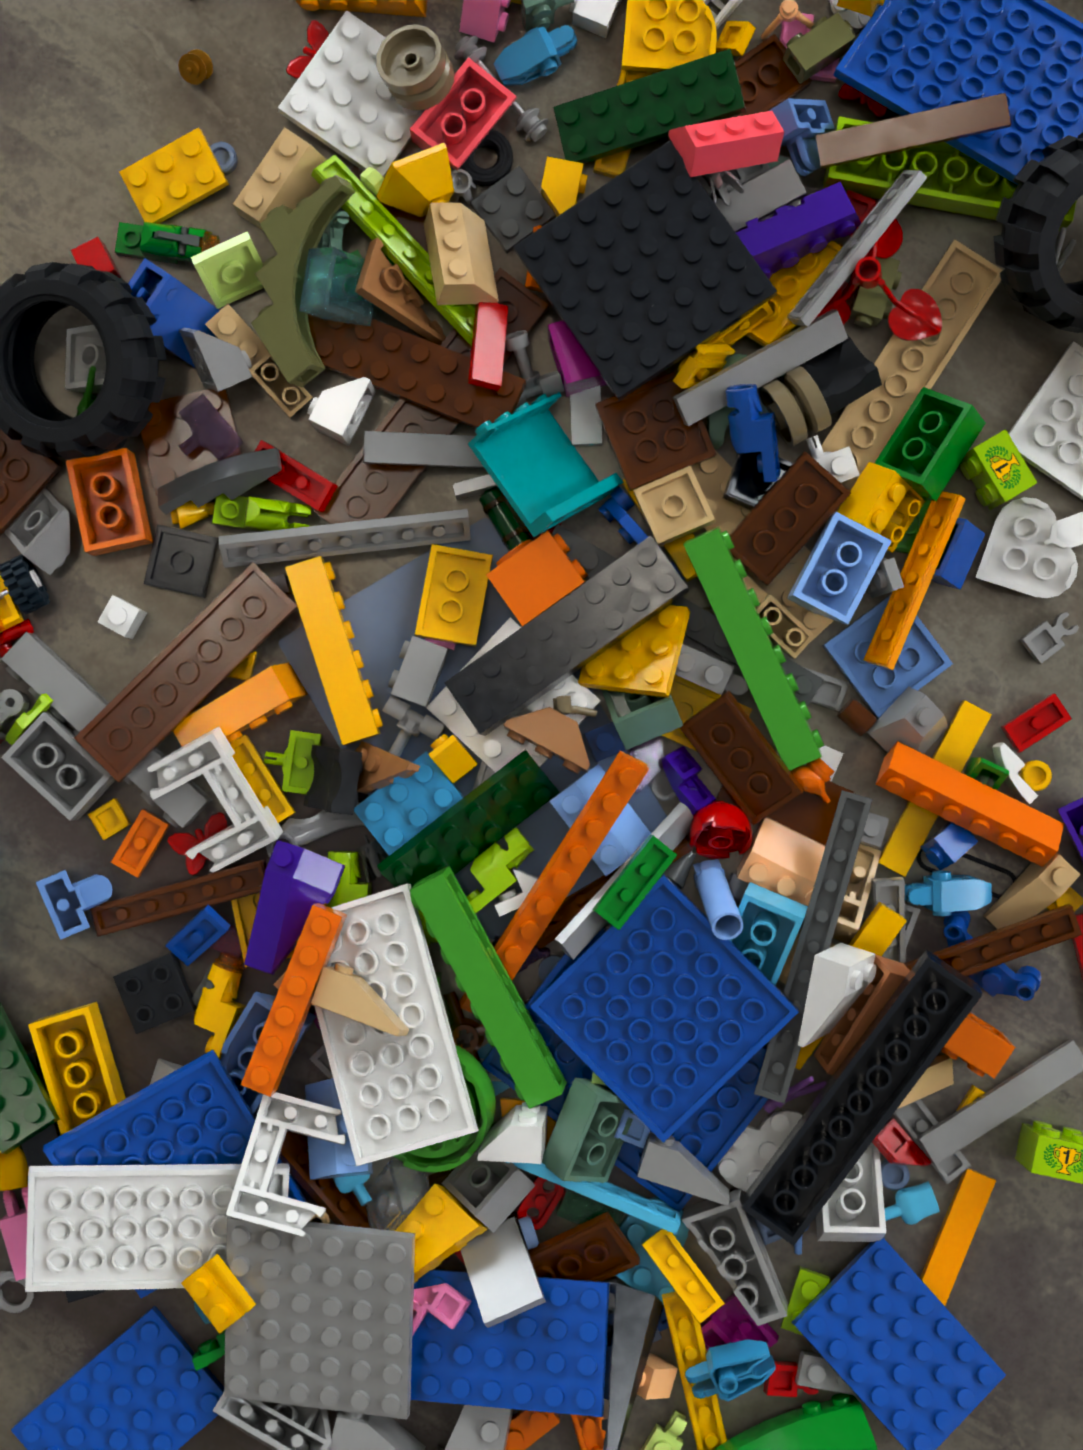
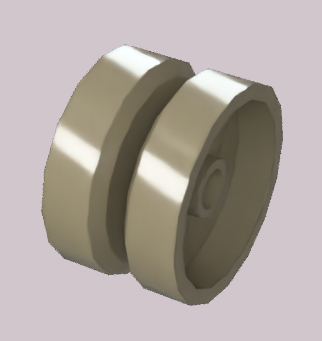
M417 24L407 25L391 32L382 41L376 55V67L392 97L403 108L414 111L429 109L439 104L449 94L454 83L455 70L437 34L431 29Z
M801 366L785 373L784 384L774 379L760 388L763 405L769 413L775 412L776 430L790 447L807 439V429L817 434L832 425L829 408L820 389L811 375Z

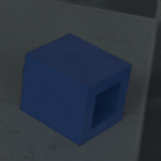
M613 722L584 733L595 762L618 754L619 751H625Z

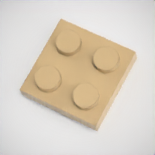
M691 466L633 490L654 540L659 547L715 524L714 515Z

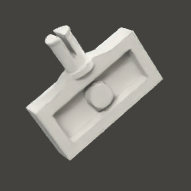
M818 435L806 439L812 458L840 483L860 476L850 446L835 452H823Z

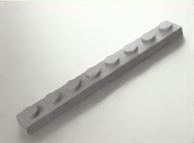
M468 509L219 536V548L223 566L227 568L250 565L252 562L263 564L315 558L318 556L325 557L469 541L471 537Z

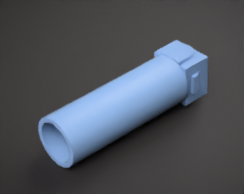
M719 859L704 860L701 863L693 864L695 885L714 935L722 940L736 938L743 930V920Z

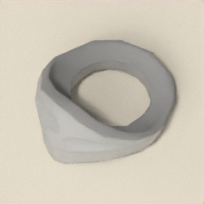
M13 1271L0 1272V1287L8 1280L18 1282L25 1287V1279L16 1281ZM0 1289V1309L9 1313H20L29 1308L34 1298V1292H27V1297L23 1302L13 1304L3 1297V1291Z

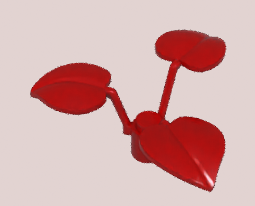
M874 204L873 206H871V207H870L867 211H865V213L859 218L860 221H861V223H862V222L864 221V219L868 216V214L872 211V209L876 206V204ZM896 218L865 257L856 264V278L852 279V284L847 292L842 296V290L839 288L816 318L835 309L838 310L844 325L851 315L850 307L845 301L851 297L855 288L858 285L866 289L880 286L889 300L896 306L888 316L890 330L896 337L905 341H917L936 336L941 332L942 316L935 300L928 293L920 289H908L899 301L882 279L881 265L876 257L881 259L892 257L900 249L903 242L902 228Z

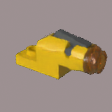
M220 952L219 958H215L192 997V1001L197 1007L194 1014V1024L215 1033L209 1038L205 1047V1053L214 1050L219 1059H221V1050L225 1040L246 1005L232 1000L237 998L240 979L244 971L242 967L243 959L226 952Z

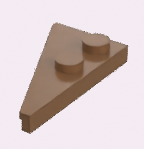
M378 238L370 241L355 292L430 342L441 345L446 337L436 320L432 322L429 320L420 307L424 302L414 287L405 279L398 264L391 265L381 250L384 246L382 241Z
M362 740L359 747L355 750L362 753L363 770L358 779V793L368 794L376 788L381 789L391 785L395 777L408 778L415 772H418L420 768L415 763Z

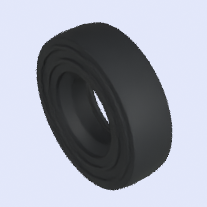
M491 129L460 169L467 171L472 177V182L476 185H494L511 170L513 152L509 141L500 132ZM483 146L493 148L498 156L496 163L487 169L477 166L473 159L476 150Z

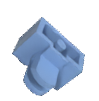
M788 98L769 111H773L784 130L781 146H787L796 172L802 176H807L820 168L815 135L835 130L825 100Z
M66 870L36 881V885L60 940L90 928L84 912L108 901L112 896L113 890L111 882L103 875L97 874L71 884Z

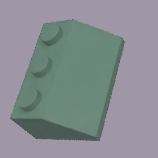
M574 1078L544 1151L542 1163L562 1181L607 1182L624 1142L622 1139H617L614 1136L624 1109H630L607 1085L592 1083V1079ZM628 1117L622 1134L627 1135L633 1121L632 1118Z

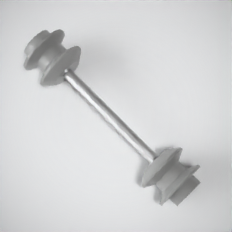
M477 36L463 37L455 46L454 58L456 60L463 58L466 61L469 57L496 79L483 63L487 48L485 46L480 48L476 46L478 42ZM514 101L511 106L520 115L515 130H525L526 136L524 140L526 142L530 140L538 141L548 131L546 125L549 120L547 118L540 120L537 117L540 111L539 108L524 111Z

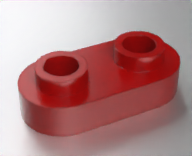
M536 1176L533 1181L535 1187L521 1201L517 1214L518 1219L526 1216L530 1217L535 1230L541 1229L547 1223L564 1193V1187L555 1183L553 1189H544L543 1184L548 1180ZM534 1207L538 1209V1215L534 1217L529 1216L527 1213L529 1208Z

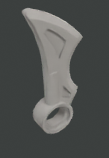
M322 810L317 815L306 819L288 818L281 827L283 833L278 840L283 838L288 840L290 844L301 847L334 832L365 825L355 812H353V815ZM276 841L266 846L269 857L272 855Z

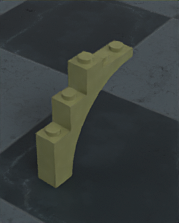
M337 175L325 179L316 192L298 202L296 209L293 210L284 205L276 207L259 224L278 254L268 258L263 263V267L255 273L274 304L264 307L251 324L289 384L304 387L326 369L315 348L309 327L307 288L314 253L324 230L337 211L356 192L350 182Z

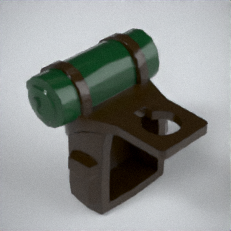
M493 487L484 491L479 498L483 511L492 521L502 538L503 544L507 546L509 551L522 542L531 539L530 531L498 487Z

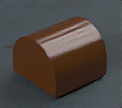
M851 698L837 714V717L859 736L866 733L877 721L876 717L854 698Z

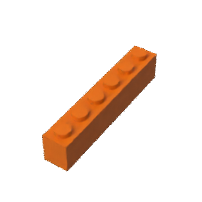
M898 741L884 757L875 785L1041 867L1058 852L1064 823Z
M320 903L312 905L241 1082L242 1086L269 1097L277 1091L311 1007L323 967H327L347 914Z

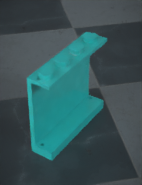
M560 392L550 397L543 394L533 401L531 406L526 402L518 407L512 415L509 411L503 413L494 423L490 420L484 422L476 428L475 433L477 435L468 443L533 537L540 535L599 502L623 483L617 472L599 481L575 446L572 445L570 439L548 410L562 396Z

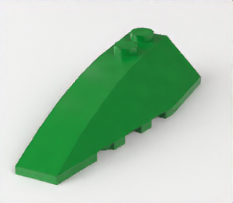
M839 1393L833 1395L831 1400L824 1402L809 1401L804 1403L802 1408L794 1409L765 1420L737 1434L713 1450L878 1449L861 1403L854 1395Z

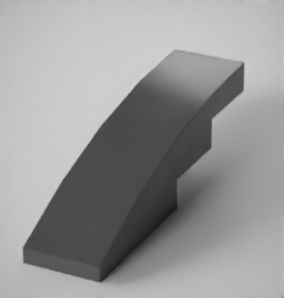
M277 448L244 453L188 472L157 489L158 508L167 515L190 500L199 508L222 493L230 500H233L282 470L280 452Z

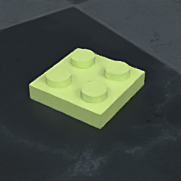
M248 231L191 257L217 309L264 288L255 274L263 267V262Z

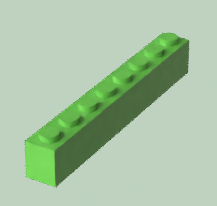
M718 526L685 541L683 545L783 763L789 770H792L822 757L820 748L825 746L818 729L812 731L807 721L812 718L805 701L799 703L795 695V691L799 690L793 674L789 673L786 675L782 666V663L786 662L780 645L773 646L769 635L773 634V630L766 616L760 618L756 609L757 606L761 605L754 588L748 590L743 578L748 575L741 560L735 561L730 552V549L735 547L728 531L721 532Z
M450 866L417 881L410 889L411 901L418 911L421 910L425 917L426 928L430 936L437 939L444 962L447 965H451L455 972L458 988L461 992H466L471 1002L470 1007L474 1017L477 1020H481L486 1029L487 1041L492 1047H496L503 1070L507 1074L510 1073L515 1082V1091L519 1099L525 1100L528 1108L531 1109L562 1095L567 1081Z

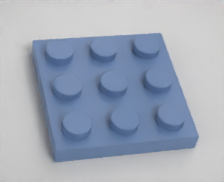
M891 595L822 645L876 719L881 717L908 686L918 691L953 664L917 615L893 670L869 664L863 660Z

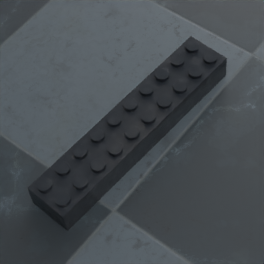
M926 949L743 1196L741 1208L794 1246L982 997L980 986Z

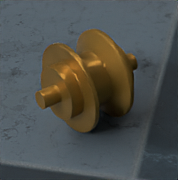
M200 49L191 50L179 60V72L183 79L190 84L198 85L210 78L213 73L211 58Z

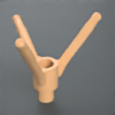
M784 0L780 5V13L761 34V39L765 40L783 21L792 22L798 20L810 30H812L811 28L814 23L798 11L796 1Z

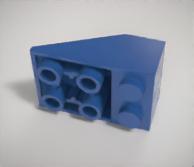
M144 258L128 283L132 289L131 295L133 297H142L154 315L156 323L150 326L153 336H162L166 350L195 368L179 330L185 327L216 337L205 324L220 310L172 275Z

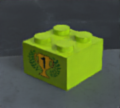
M1006 429L968 451L960 464L963 475L966 479H971L977 490L975 493L979 502L983 506H987L989 510L998 507L1037 484L1036 479Z
M1033 1120L1032 1125L1022 1123L1015 1160L1031 1173L1083 1184L1082 1131L1069 1127H1063V1131L1053 1129L1051 1124Z

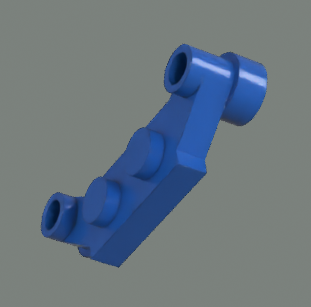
M617 487L610 494L611 498L599 507L598 510L609 522L615 519L622 526L618 532L629 544L634 541L639 544L648 536L627 513L635 505L634 502L620 487ZM672 561L671 564L676 569L681 578L684 580V577Z
M968 911L952 912L951 916H945L944 935L947 938L948 947L973 938L967 931L971 920ZM1004 963L968 976L992 997L996 994L1017 996L1023 1001H1029L1034 997L1042 979L1039 970L1032 966H1023L1015 973Z

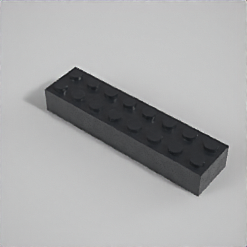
M649 536L444 683L479 734L486 736L506 722V720L516 715L688 593V586L653 537Z

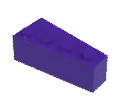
M838 182L803 197L801 205L797 207L784 205L775 209V214L769 219L759 222L756 217L745 222L747 228L736 232V234L767 278L770 279L772 274L783 268H790L796 265L804 256L823 250L829 242L852 234L860 226L861 221L842 183Z

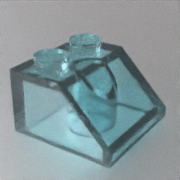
M335 247L309 249L299 311L322 319L371 326L374 304L355 292L365 259Z

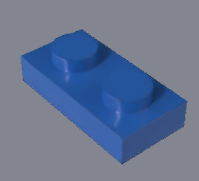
M207 905L179 930L165 946L186 966H189L224 935L231 925L212 907Z

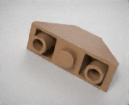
M548 707L508 719L504 723V728L509 731L507 734L509 738L520 744H524L526 740L536 745L534 751L548 759H551L554 755L564 760L562 766L576 774H579L581 770L587 773L590 769L589 759L578 723L560 712Z

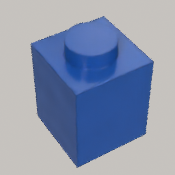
M950 822L920 847L926 853L927 859L939 870H942L955 863L978 840L970 831Z

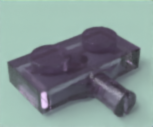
M201 394L179 412L180 416L189 425L192 433L191 437L181 445H178L185 456H188L189 453L201 445L220 461L243 444L241 438L204 394Z

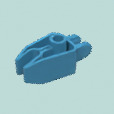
M561 25V28L558 27L548 33L545 27H536L526 32L519 40L504 48L493 63L503 85H523L538 77L554 73L562 64L559 57L569 53L577 45L578 40L572 26Z
M944 870L932 871V875L923 876V883H909L905 885V900L912 903V905L918 906L919 904L933 911L934 916H951L952 912L978 910L991 903L992 884L970 875H951V871Z
M747 1339L710 1347L706 1353L707 1361L689 1367L685 1372V1377L690 1384L696 1383L692 1387L695 1398L701 1399L718 1393L720 1399L729 1402L763 1384L772 1375L776 1367L773 1356L770 1355L767 1342Z

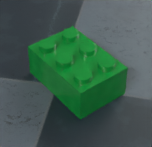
M923 387L875 464L896 471L919 495L937 501L986 422L973 405Z

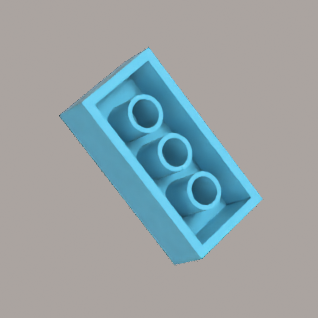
M749 882L738 908L743 920V930L736 938L730 941L776 986L808 906Z

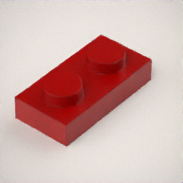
M1052 693L1001 726L1017 753H1021L1072 718L1057 695Z

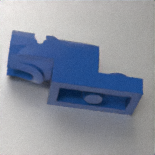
M739 384L727 387V390H725L727 406L736 408L728 415L731 442L736 453L761 452V454L757 455L758 472L763 473L764 482L777 481L781 471L775 412L759 413L763 412L756 384Z

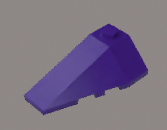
M277 840L265 870L244 965L274 975L296 946V940L301 935L312 905L316 903L328 904L335 895L345 865L305 848Z

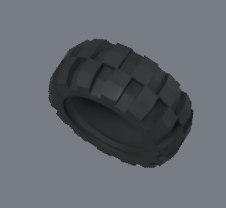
M1083 133L1078 135V138L1068 135L1042 150L1043 160L1038 162L1031 159L1024 165L1013 179L1018 184L1010 199L1003 197L996 216V220L1003 224L1001 235L993 236L995 262L997 265L1005 268L1000 272V278L1011 299L1021 303L1023 310L1057 329L1074 333L1083 332V280L1074 283H1064L1057 268L1055 247L1058 231L1065 215L1075 201L1083 195Z
M50 262L33 265L25 274L15 273L0 286V429L11 440H22L21 444L28 451L47 458L63 457L64 459H77L98 456L124 447L127 437H137L150 422L153 414L148 410L150 403H160L166 378L158 377L159 361L166 360L163 337L153 336L150 328L151 325L156 323L154 315L142 297H133L131 295L132 289L128 283L110 272L96 270L93 266ZM68 306H73L81 311L93 323L101 337L106 356V372L100 393L88 409L74 418L58 410L47 399L38 383L34 365L35 346L42 328L54 314Z

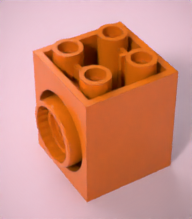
M547 530L535 540L528 539L500 558L496 563L497 567L486 574L522 627L586 582L584 578L588 576L587 572L577 559L573 561L569 559L566 553L570 551V548L558 533L553 536Z

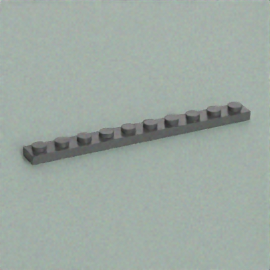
M557 524L552 533L553 536L558 533L570 548V551L566 553L571 561L577 559L587 572V578L589 579L617 560V558ZM684 597L671 604L688 607L691 612L685 632L686 636L739 666L716 616ZM785 657L786 662L782 663L786 675L792 673L799 687V690L795 691V695L799 702L805 701L808 706L824 679Z
M841 791L783 992L799 1009V1013L769 1041L754 1092L756 1095L785 1104L801 1046H798L814 956L829 949L831 946L873 801L871 798Z

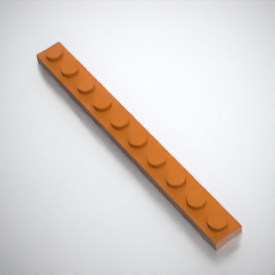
M619 751L494 946L511 980L516 976L647 774L649 767L646 763ZM465 992L459 1001L460 1008L472 1013L471 1002Z

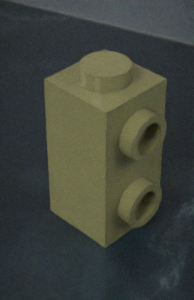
M839 13L834 14L830 18L822 17L812 26V30L804 35L802 33L795 35L786 44L787 49L782 60L800 84L846 54L856 38L853 27L847 20H843Z
M876 257L881 265L882 279L885 281V284L890 291L891 289L896 290L902 276V272L897 271L900 261L893 258L881 259ZM858 285L850 307V319H854V323L861 327L871 328L872 326H877L882 318H888L893 303L888 300L889 298L880 286L866 289Z

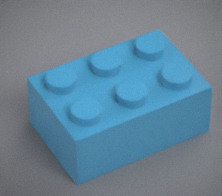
M426 751L412 762L420 766L418 772L405 779L399 776L395 777L393 784L376 790L354 808V812L389 856L464 798V795L457 786L448 779L428 755L429 751Z

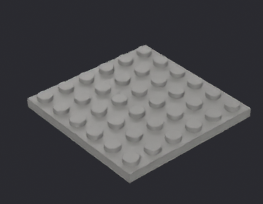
M228 1216L226 1265L256 1305L225 1329L224 1396L407 1420L410 1415L415 1233L308 1222L302 1229L306 1233L302 1237Z

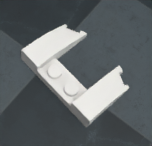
M220 727L198 737L147 768L148 772L157 771L159 788L150 790L152 800L201 774L204 775L233 824L190 848L186 854L193 860L200 853L214 862L210 869L212 873L278 840L283 833L268 805L262 806L232 757L235 751Z
M277 1092L271 1097L263 1094L226 1215L304 1237L306 1235L302 1230L315 1214L321 1218L325 1214L326 1208L268 1191L287 1131L345 1145L346 1136L345 1134H338L336 1116L342 1115L341 1110Z

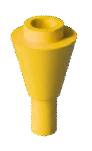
M190 500L170 512L172 523H179V527L182 529L209 517L208 515H213L214 502L206 503L198 508Z

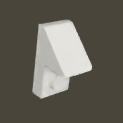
M513 868L522 891L517 893L514 888L498 895L500 901L496 902L494 906L499 917L521 906L538 877Z

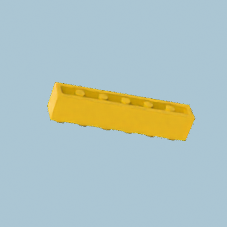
M318 556L285 567L342 745H349L381 734L379 727L383 726L380 712L378 708L372 709L369 699L374 697L369 679L363 680L360 668L364 667L363 659L359 650H353L350 639L355 638L350 621L344 622L341 610L345 609V604L340 591L334 592L331 580L336 579L331 562L325 563L324 559Z

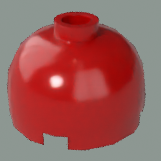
M723 801L713 802L702 807L694 815L689 833L690 846L692 848L694 845L696 853L700 856L711 859L730 858L729 853L739 850V855H741L751 847L752 830L750 822L744 811L737 806Z

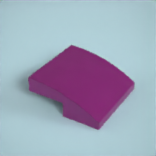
M734 1293L723 1301L724 1305L700 1323L706 1351L710 1347L747 1339L767 1342L768 1347L771 1348L779 1339V1335L768 1323L760 1326L756 1325Z

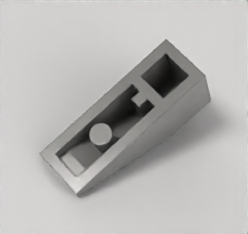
M649 1132L638 1165L637 1177L728 1206L730 1201L729 1189L679 1141H676L673 1136H670L663 1143L654 1133Z

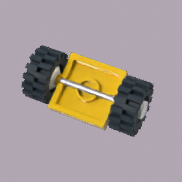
M22 554L0 564V619L4 625V630L24 621L20 610L24 614H29L50 603L49 594L46 592L47 588L43 585V580L39 577L36 567L34 568L33 563Z

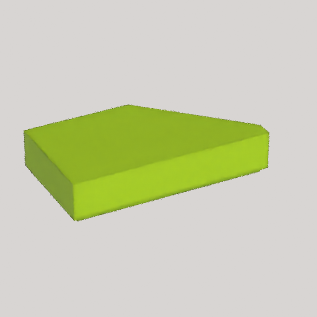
M46 693L42 694L30 711L27 713L23 712L15 720L5 736V740L12 746L43 712H47L54 700Z

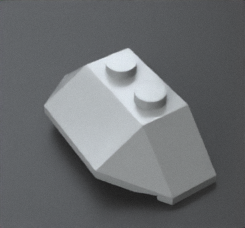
M224 1392L213 1409L215 1414L272 1450H329L333 1443L327 1409L225 1397Z

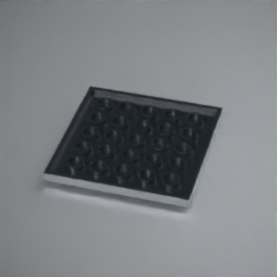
M668 141L513 246L515 253L618 401L695 351V347L698 344H705L777 295L775 287L696 176H689L683 158L671 141Z

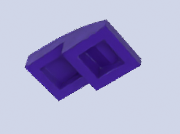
M684 746L662 758V765L673 791L679 801L689 808L693 816L702 807L716 800L697 776L702 770L701 766Z

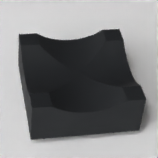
M849 336L843 342L799 365L811 375L829 408L830 415L882 385L878 368L859 351Z
M312 745L311 757L314 763V777L311 787L305 795L303 806L331 813L353 815L354 807L358 802V779L363 770L362 753Z
M172 952L113 977L136 1034L188 1014L197 1008L192 1001L193 995L183 975L180 961Z

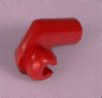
M29 619L0 633L1 658L12 648V643L16 639L21 638L26 632L34 633Z

